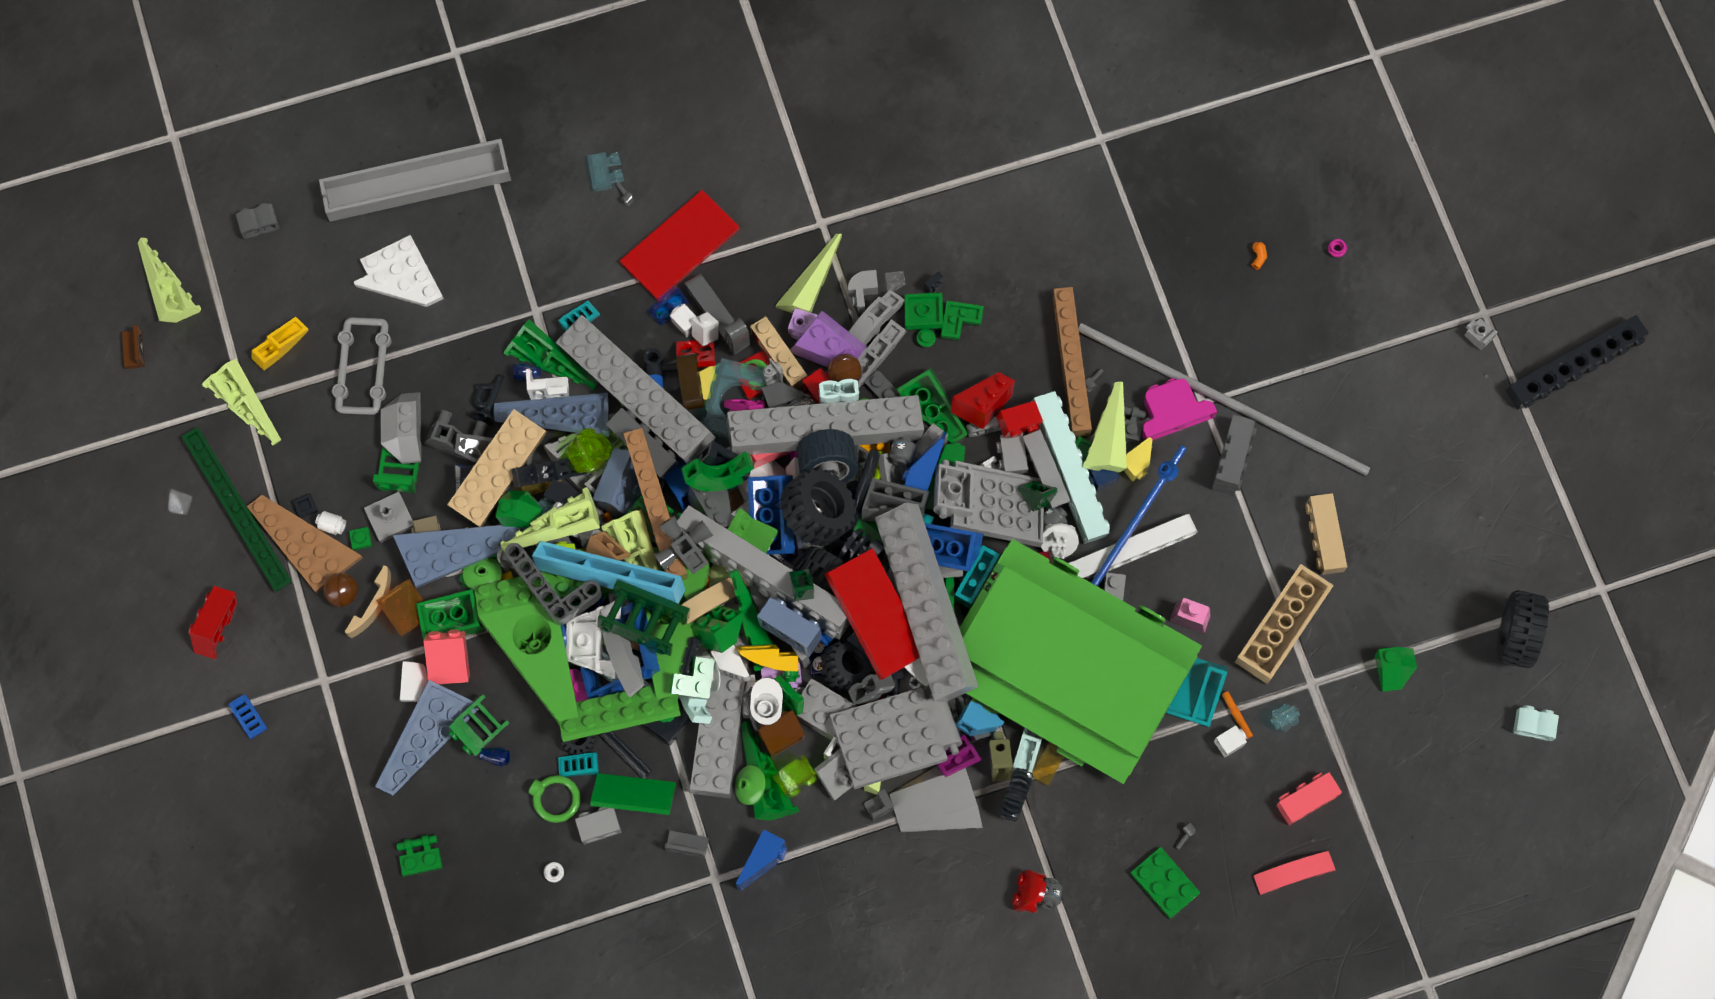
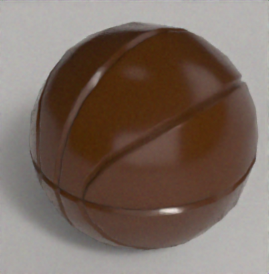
M839 354L829 363L828 374L831 381L840 382L844 379L858 381L861 377L862 367L860 362L851 354Z
M336 573L326 580L323 592L330 604L337 607H345L356 599L358 586L354 578L349 574Z

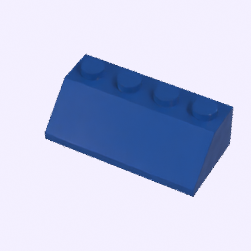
M793 475L748 477L749 515L778 530L766 554L796 553V536L793 534L794 531L786 525L787 521L782 517L783 510L780 509L781 493L783 488L793 480Z
M925 523L938 565L970 571L980 554L983 533Z

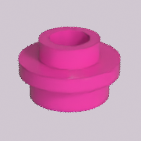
M1334 239L1328 245V252L1333 257H1342L1347 251V246L1341 239ZM1334 247H1339L1340 251H1336Z

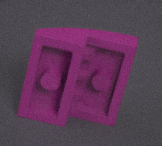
M965 735L960 737L962 745L958 746L959 753L952 755L950 749L945 750L948 758L947 761L936 764L945 778L981 761L975 748L970 744Z

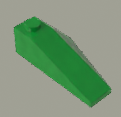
M932 368L927 369L897 388L901 397L918 395L922 419L930 425L935 424L941 430L947 432L950 443L957 442L968 435L960 417L951 413L952 403Z

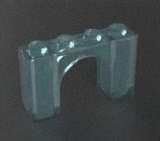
M723 358L720 363H717L715 374H717L716 381H712L710 387L712 396L711 399H707L705 410L708 411L706 417H703L701 423L715 437L729 440L727 416L721 411L720 407L723 394L735 386H745L762 391L764 386V368Z

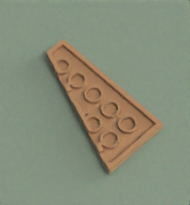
M263 495L247 506L316 593L324 588L326 580L331 575L344 573L363 558L360 554Z

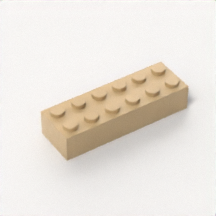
M513 409L452 497L448 506L479 527H482L499 503V499L512 484L513 476L511 469L523 467L547 431Z
M1300 564L1235 663L1268 684L1334 585Z

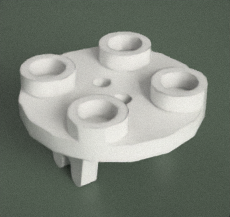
M1058 523L1048 524L1045 527L1041 548L1044 552L1049 551L1051 557L1055 556L1064 559L1077 549L1079 544L1078 534L1072 525Z

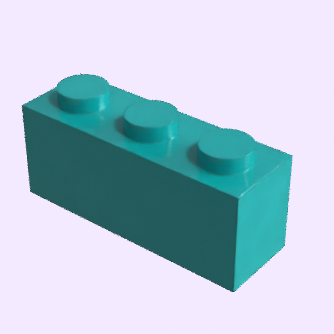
M984 545L982 546L974 565L967 572L956 591L954 601L971 609L999 561L1000 554Z

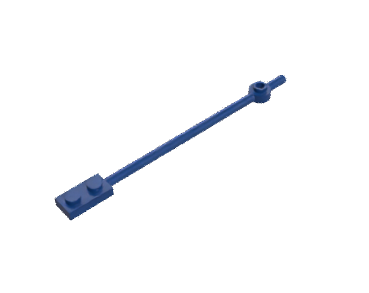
M1180 445L1172 459L1163 462L1159 466V479L1091 581L1092 584L1099 585L1165 482L1172 481L1177 477L1179 469L1176 465L1187 448Z

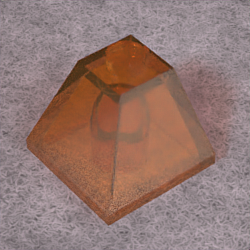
M407 579L376 600L401 637L419 625L420 621L416 603L424 602L410 579Z

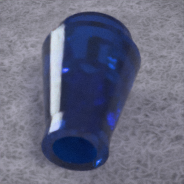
M520 362L514 364L513 379H518V381L527 380L526 369L531 370L533 378H540L541 367Z
M506 748L481 749L480 760H485L499 767L509 764L510 751L506 750Z

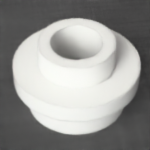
M557 862L549 863L544 869V876L549 882H558L564 876V869ZM553 869L558 870L556 876L551 875Z

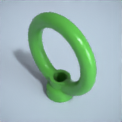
M550 776L542 781L535 779L528 792L533 795V805L538 815L549 822L559 823L570 819L577 812L580 805L578 787L572 780L564 776ZM554 783L567 786L573 798L571 807L565 813L559 815L548 813L541 804V796L545 788Z

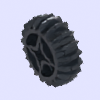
M1021 768L1014 770L999 812L1001 817L1014 822L1019 819L1034 777L1033 773Z

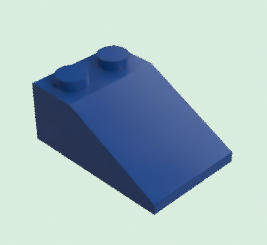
M943 431L913 461L911 466L907 465L902 479L906 481L904 486L928 490L947 432Z
M763 830L736 882L738 890L742 891L776 866L779 860H784L788 851L786 850L787 847L784 839Z

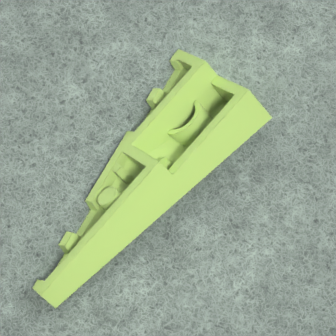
M842 234L834 235L779 300L776 308L793 313L795 308L812 312L821 286L825 282L839 246Z
M140 238L138 246L159 321L176 323L199 313L201 307L199 305L196 306L191 300V294L185 293L181 288V282L165 262L162 263L156 250L152 251L147 244V238Z
M237 359L227 362L202 383L205 388L209 387L215 393V397L218 399L222 398L228 404V408L248 425L252 424L256 427L260 435H265L272 441V445L281 441Z
M1115 382L1113 384L1112 393L1107 399V406L1101 415L1094 434L1093 443L1089 447L1087 459L1083 463V468L1096 471L1105 469L1115 472L1127 469L1123 382Z
M588 487L582 489L583 493L573 498L571 496L568 498V502L560 508L554 507L531 522V526L523 532L517 531L515 533L516 536L509 541L500 542L503 551L505 552L506 547L511 543H518L522 547L538 544L540 541L546 542L599 529L598 513Z
M642 509L630 512L619 519L612 520L601 526L603 531H607L610 537L630 553V556L624 559L627 563L659 571Z

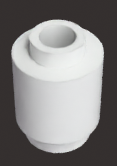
M323 511L322 514L319 513L315 522L319 530L334 535H341L346 526V520L342 519L341 516Z

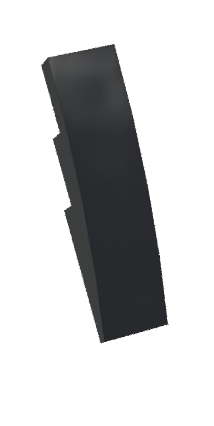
M584 455L511 469L515 488L549 482L553 479L560 480L587 474Z

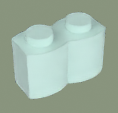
M844 379L840 382L824 381L820 383V404L859 400L858 381Z
M1524 705L1516 710L1513 733L1553 741L1556 739L1559 716L1555 715L1551 710L1539 712L1534 710L1532 706Z

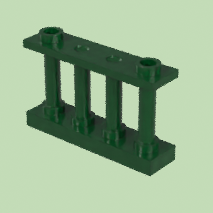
M617 579L614 585V595L617 598L607 617L598 616L597 627L604 632L614 633L654 649L661 655L671 656L673 644L669 643L678 623H687L690 616V608ZM628 600L635 605L624 625L614 621L623 601ZM645 607L653 610V613L642 632L632 627L641 609ZM660 615L670 617L671 621L662 639L652 636L651 633Z

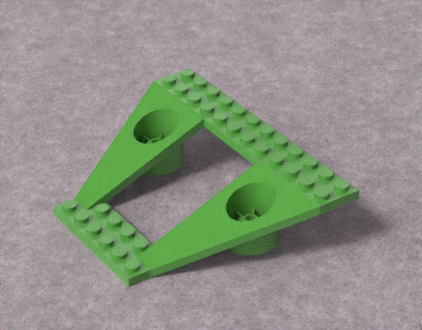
M658 546L652 547L654 554L659 553ZM656 559L659 571L666 572ZM709 563L695 574H692L685 565L688 578L682 580L685 592L678 604L682 605L705 591L710 571ZM541 572L560 599H563L585 583L564 576ZM521 577L474 587L480 622L560 725L563 742L681 716L678 705L679 695L669 693L672 674H681L680 670L681 666L684 665L683 659L686 647H689L687 645L688 639L694 636L691 626L697 620L688 625L683 622L678 623L669 643L673 644L671 656L661 655L656 652L660 671L653 674L654 685L642 687L631 697L624 691L576 702L561 625H557L552 621ZM535 581L533 587L541 586L542 581ZM600 586L602 593L614 591V589ZM591 588L587 594L593 595L597 592V589ZM547 596L544 598V602H551L554 597ZM645 608L647 619L649 621L653 613V610ZM558 612L555 614V617L559 618ZM660 615V619H658L651 633L652 636L662 639L671 621V618L665 615Z

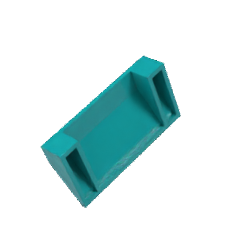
M1196 658L1166 713L1210 727L1228 667Z

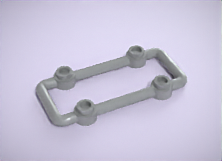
M352 317L344 322L343 331L338 335V341L341 344L338 383L332 389V393L336 398L335 408L339 413L374 415L380 410L381 401L386 397V391L383 388L386 348L392 342L388 334V323L384 319ZM351 325L381 326V332L375 337V341L379 346L375 386L370 390V396L374 400L373 407L343 406V400L349 394L345 386L349 346L354 342Z

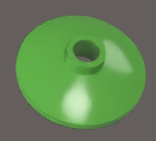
M491 557L468 566L463 570L464 582L467 587L473 590L475 586L498 582L502 578V570L499 563ZM484 569L485 573L480 574L478 571Z
M748 765L738 773L735 781V793L741 803L753 805L763 796L766 782L762 770L757 766Z

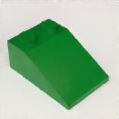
M473 589L416 603L423 641L425 635L432 631L448 633L450 630H459L460 632L465 631V636L485 631V627L478 617L475 591Z

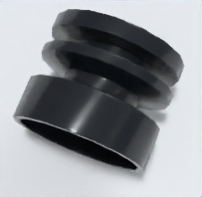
M858 528L845 541L838 558L843 560V562H848L873 548L881 562L886 551L883 543L877 539L868 545L870 535L865 534L863 536L864 531Z

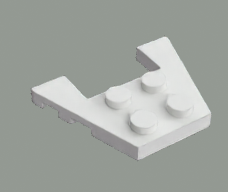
M613 601L611 604L601 606L590 613L577 616L567 623L566 653L568 661L589 668L611 678L619 679L611 660H602L603 631L597 627L598 616L607 617L615 602ZM621 607L615 619H621Z

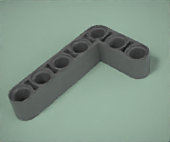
M700 273L684 283L686 290L703 314L708 312L719 322L718 335L733 355L750 346L749 331L740 318L734 321Z
M511 543L506 547L505 554L508 561L555 624L564 625L601 599V588L593 580L585 582L563 599H560L521 545ZM513 551L520 552L517 557L510 556ZM524 566H531L528 572L521 571ZM535 581H542L539 587H533V583ZM591 588L597 589V592L593 595L587 594ZM545 597H554L551 602H544ZM578 599L581 601L578 606L571 605L574 600ZM558 611L565 612L561 618L555 617V614Z

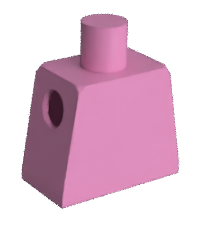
M1182 598L1175 604L1169 621L1204 634L1211 616L1210 608Z

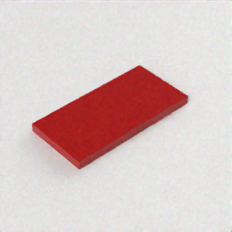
M701 190L620 260V264L659 301L740 230V227Z
M873 548L824 574L880 680L885 679L920 658L904 606Z

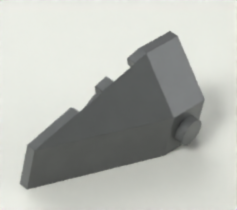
M457 433L454 452L477 463L493 438ZM534 452L524 466L533 464Z

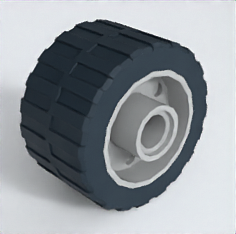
M825 429L812 432L803 437L796 447L800 473L810 468H820L823 471H830L832 475L836 474L841 482L844 481L846 483L858 471L854 440L851 435L842 430Z

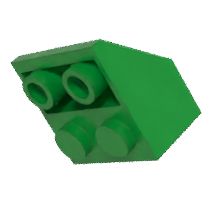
M720 605L704 617L699 618L691 626L695 638L700 640L699 646L720 653L725 652L737 642L744 614L741 611Z

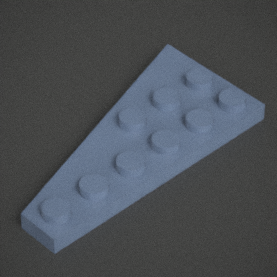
M608 393L494 403L495 422L504 423L513 409H515L541 428L609 437V427L606 425L609 421Z
M428 680L375 787L394 795L452 737L448 733L450 729L447 726L474 701ZM476 705L471 711L473 713L478 711V706ZM467 714L462 719L467 722L471 716Z

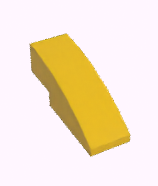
M294 317L269 334L265 342L254 348L251 359L263 370H266L283 357L308 332V328L297 317Z
M776 645L736 646V650L740 655L761 666L783 671H798V655L795 652H779V648Z

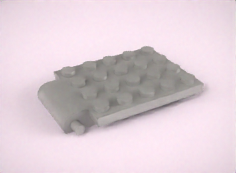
M942 460L941 464L936 465L934 512L942 519L950 517V528L983 533L984 536L1008 541L1014 539L1019 543L1041 547L1043 544L1044 508L1033 512L1018 490V486L1031 481L1041 483L1039 478L955 461L953 466H949L948 460Z
M921 687L831 714L830 720L854 789L946 762L948 758L945 750L950 749L952 755L958 754V746L962 745V741L948 703L934 701L932 693H930L931 698L926 700Z

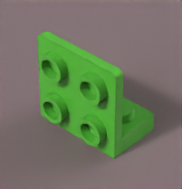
M738 509L727 529L764 553H767L778 533L777 529L752 518L742 509Z

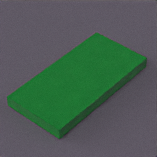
M597 773L591 797V806L670 815L676 782Z

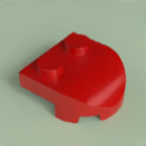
M1032 870L1022 871L1017 879L1018 890L1012 899L1014 911H1028L1031 913L1037 911V902H1042L1046 889V882L1043 881L1045 878L1044 874Z

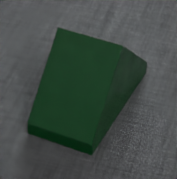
M1035 481L1018 486L1019 492L1033 512L1047 507L1058 492L1056 487Z
M809 569L789 572L794 602L814 599V585Z

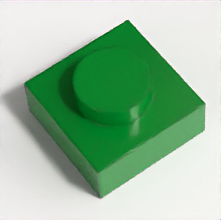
M368 527L349 531L353 551L373 547Z

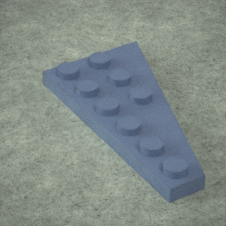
M497 525L393 535L415 587L419 588L497 555L498 550L501 549L500 542H507L515 537V533L519 529L518 527Z

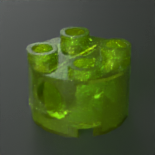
M592 428L582 430L565 449L569 460L579 473H593L597 471L610 457V452L612 451L610 442L601 432L597 434L596 430Z
M805 755L800 756L801 761L796 759L778 771L779 777L776 774L772 777L783 790L785 797L790 796V798H793L802 792L800 790L801 787L804 785L809 787L817 781V774Z

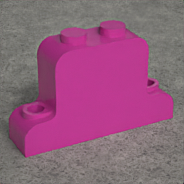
M1172 378L1161 386L1158 384L1148 388L1144 399V405L1151 420L1143 423L1142 438L1145 441L1151 437L1153 441L1213 419L1217 414L1216 407L1211 401L1203 400L1197 402L1189 383L1185 379L1176 380V378Z

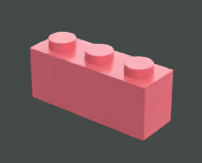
M1320 773L1312 778V783L1307 785L1305 782L1295 788L1297 790L1295 793L1290 795L1288 792L1279 798L1280 802L1276 806L1288 825L1300 820L1337 798L1342 793L1330 773L1325 775Z

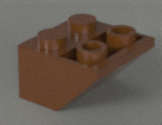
M793 710L789 713L788 711L782 712L777 722L769 725L762 724L760 726L761 729L758 730L759 737L771 758L805 739V733Z

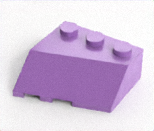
M821 311L790 348V351L794 355L828 368L831 360L842 353L851 354L858 359L866 345Z

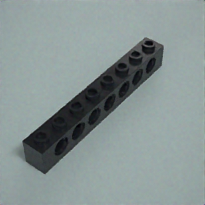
M1635 315L1512 383L1506 392L1518 410L1522 407L1527 409L1535 404V400L1538 398L1543 400L1551 395V391L1563 389L1567 386V382L1579 380L1583 377V373L1595 371L1599 364L1604 363L1606 365L1617 354L1622 356L1630 350V347L1642 345L1646 341L1645 338L1649 332L1638 316ZM1622 335H1626L1629 340H1625ZM1606 344H1611L1613 349L1608 348ZM1590 352L1596 353L1598 358L1593 357ZM1575 361H1579L1582 366H1577ZM1559 370L1565 371L1566 375H1562ZM1543 379H1548L1551 384H1546ZM1527 387L1533 388L1535 393L1529 392Z

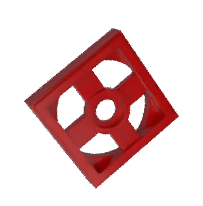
M697 340L676 342L677 356L696 353L699 354L697 356L698 367L715 366L714 341L705 346H702ZM708 347L711 349V351H701V350H699V348H708ZM692 349L689 353H681V350Z

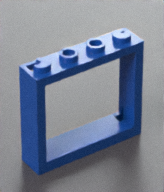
M631 603L621 608V619H614V621L625 624L635 604ZM645 607L641 609L634 623L635 629L642 632L648 623ZM639 644L644 666L641 667L643 679H649L653 677V674L660 671L656 651ZM580 666L587 698L593 699L623 692L624 688L619 679L601 687L598 672Z

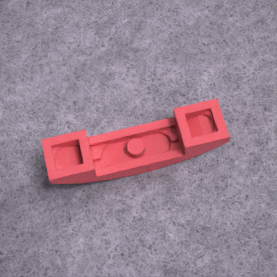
M1329 851L1283 864L1256 874L1253 877L1258 891L1262 895L1314 876L1317 877L1335 871V867Z

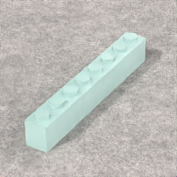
M1055 391L1035 397L1032 401H1036L1043 419V423L1039 428L1070 501L1068 504L1082 541L1086 544L1104 538L1109 534V523L1106 519L1104 520L1102 515L1103 508L1101 503L1097 502L1094 485L1089 481V471L1083 468L1082 453L1080 449H1077L1075 435L1069 429L1068 417L1061 408L1062 401Z

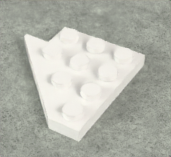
M411 235L360 259L368 275L354 281L355 286L425 307L444 299Z

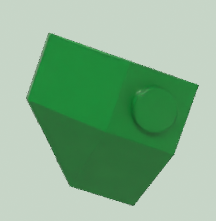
M509 490L499 499L496 518L503 527L529 528L531 522L542 516L543 510L528 491Z
M1392 647L1379 649L1375 653L1381 691L1401 690L1417 669L1414 649Z

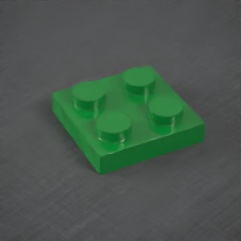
M942 293L905 294L906 330L943 328Z

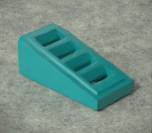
M586 301L564 315L558 322L566 332L571 327L568 322L571 321L574 324L575 320L573 318H579L581 312L590 323L600 316V313L589 301ZM588 308L593 314L589 315L585 309Z
M597 752L558 757L560 776L572 777L599 773ZM580 760L584 761V769L580 770ZM588 760H591L592 768L588 769ZM572 761H576L575 771H573ZM564 762H568V772H565Z

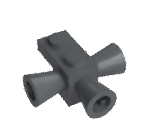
M675 516L670 517L659 526L672 539L670 541L672 547L654 554L665 571L678 557L683 560L692 574H695L709 563L696 546L697 543L713 536L703 520L689 534L686 531L682 533Z

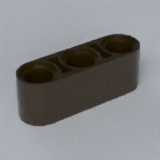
M696 353L676 356L684 408L686 410L703 408L704 399Z

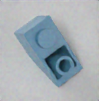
M970 701L961 712L956 722V727L970 736L998 730L1004 721L996 714L983 709L980 704Z

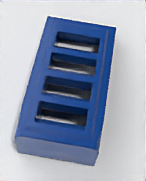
M246 694L229 703V707L250 739L268 729ZM245 703L247 704V705H245L244 707H242V708H240L239 710H237L239 707H241V706L244 705ZM249 709L251 710V712H249L245 716H241V714H243L244 712L248 711ZM255 716L254 720L250 721L247 724L245 723V721ZM259 722L260 725L250 731L249 728Z

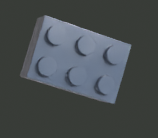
M614 448L593 500L612 516L623 517L639 499L641 489L629 451Z
M770 597L757 616L759 625L808 657L822 639L820 625L812 619L806 620L802 617L803 614L794 608L790 610L786 607V603L779 598L775 600Z

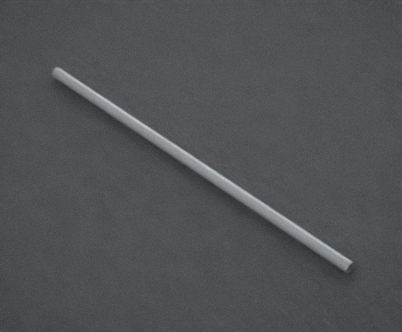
M1083 323L1078 327L1080 333L1171 379H1185L1191 389L1367 476L1370 467Z

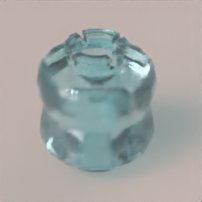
M1285 703L1279 709L1272 711L1271 716L1273 719L1270 721L1272 725L1275 724L1274 728L1287 732L1291 727L1298 725L1300 713L1298 710L1296 711L1297 708L1294 705L1291 707Z

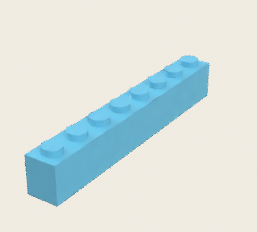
M540 541L532 555L535 565L540 571L583 582L593 580L599 586L614 589L618 579L676 603L680 602L685 592L681 576Z

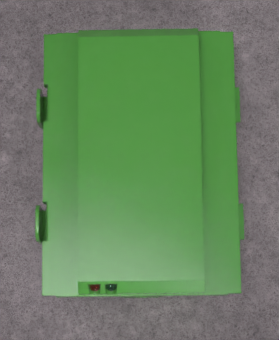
M1012 539L959 628L979 686L966 694L972 697V702L980 704L988 712L996 715L1000 713L1058 747L1056 752L1078 765L1083 766L1085 762L1124 784L1198 657L1197 655L1202 645L1165 624L1163 625L1166 620L1164 617L1142 605L1138 607V613L1135 612V607L1078 576L1079 570L1067 562L1054 556V562L1050 564L1048 558Z

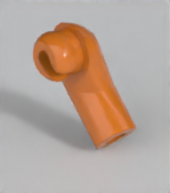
M1255 242L1252 245V249L1256 252L1257 257L1252 263V267L1259 270L1267 259L1266 246L1262 242Z

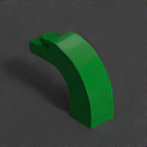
M745 451L723 465H706L696 458L681 469L685 483L692 488L705 492L727 490L743 483L742 477L752 471L754 466L750 454Z

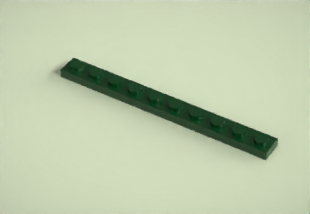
M199 427L181 436L274 591L277 593L292 584V580Z

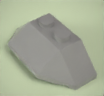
M420 392L400 394L381 409V445L402 464L421 462Z

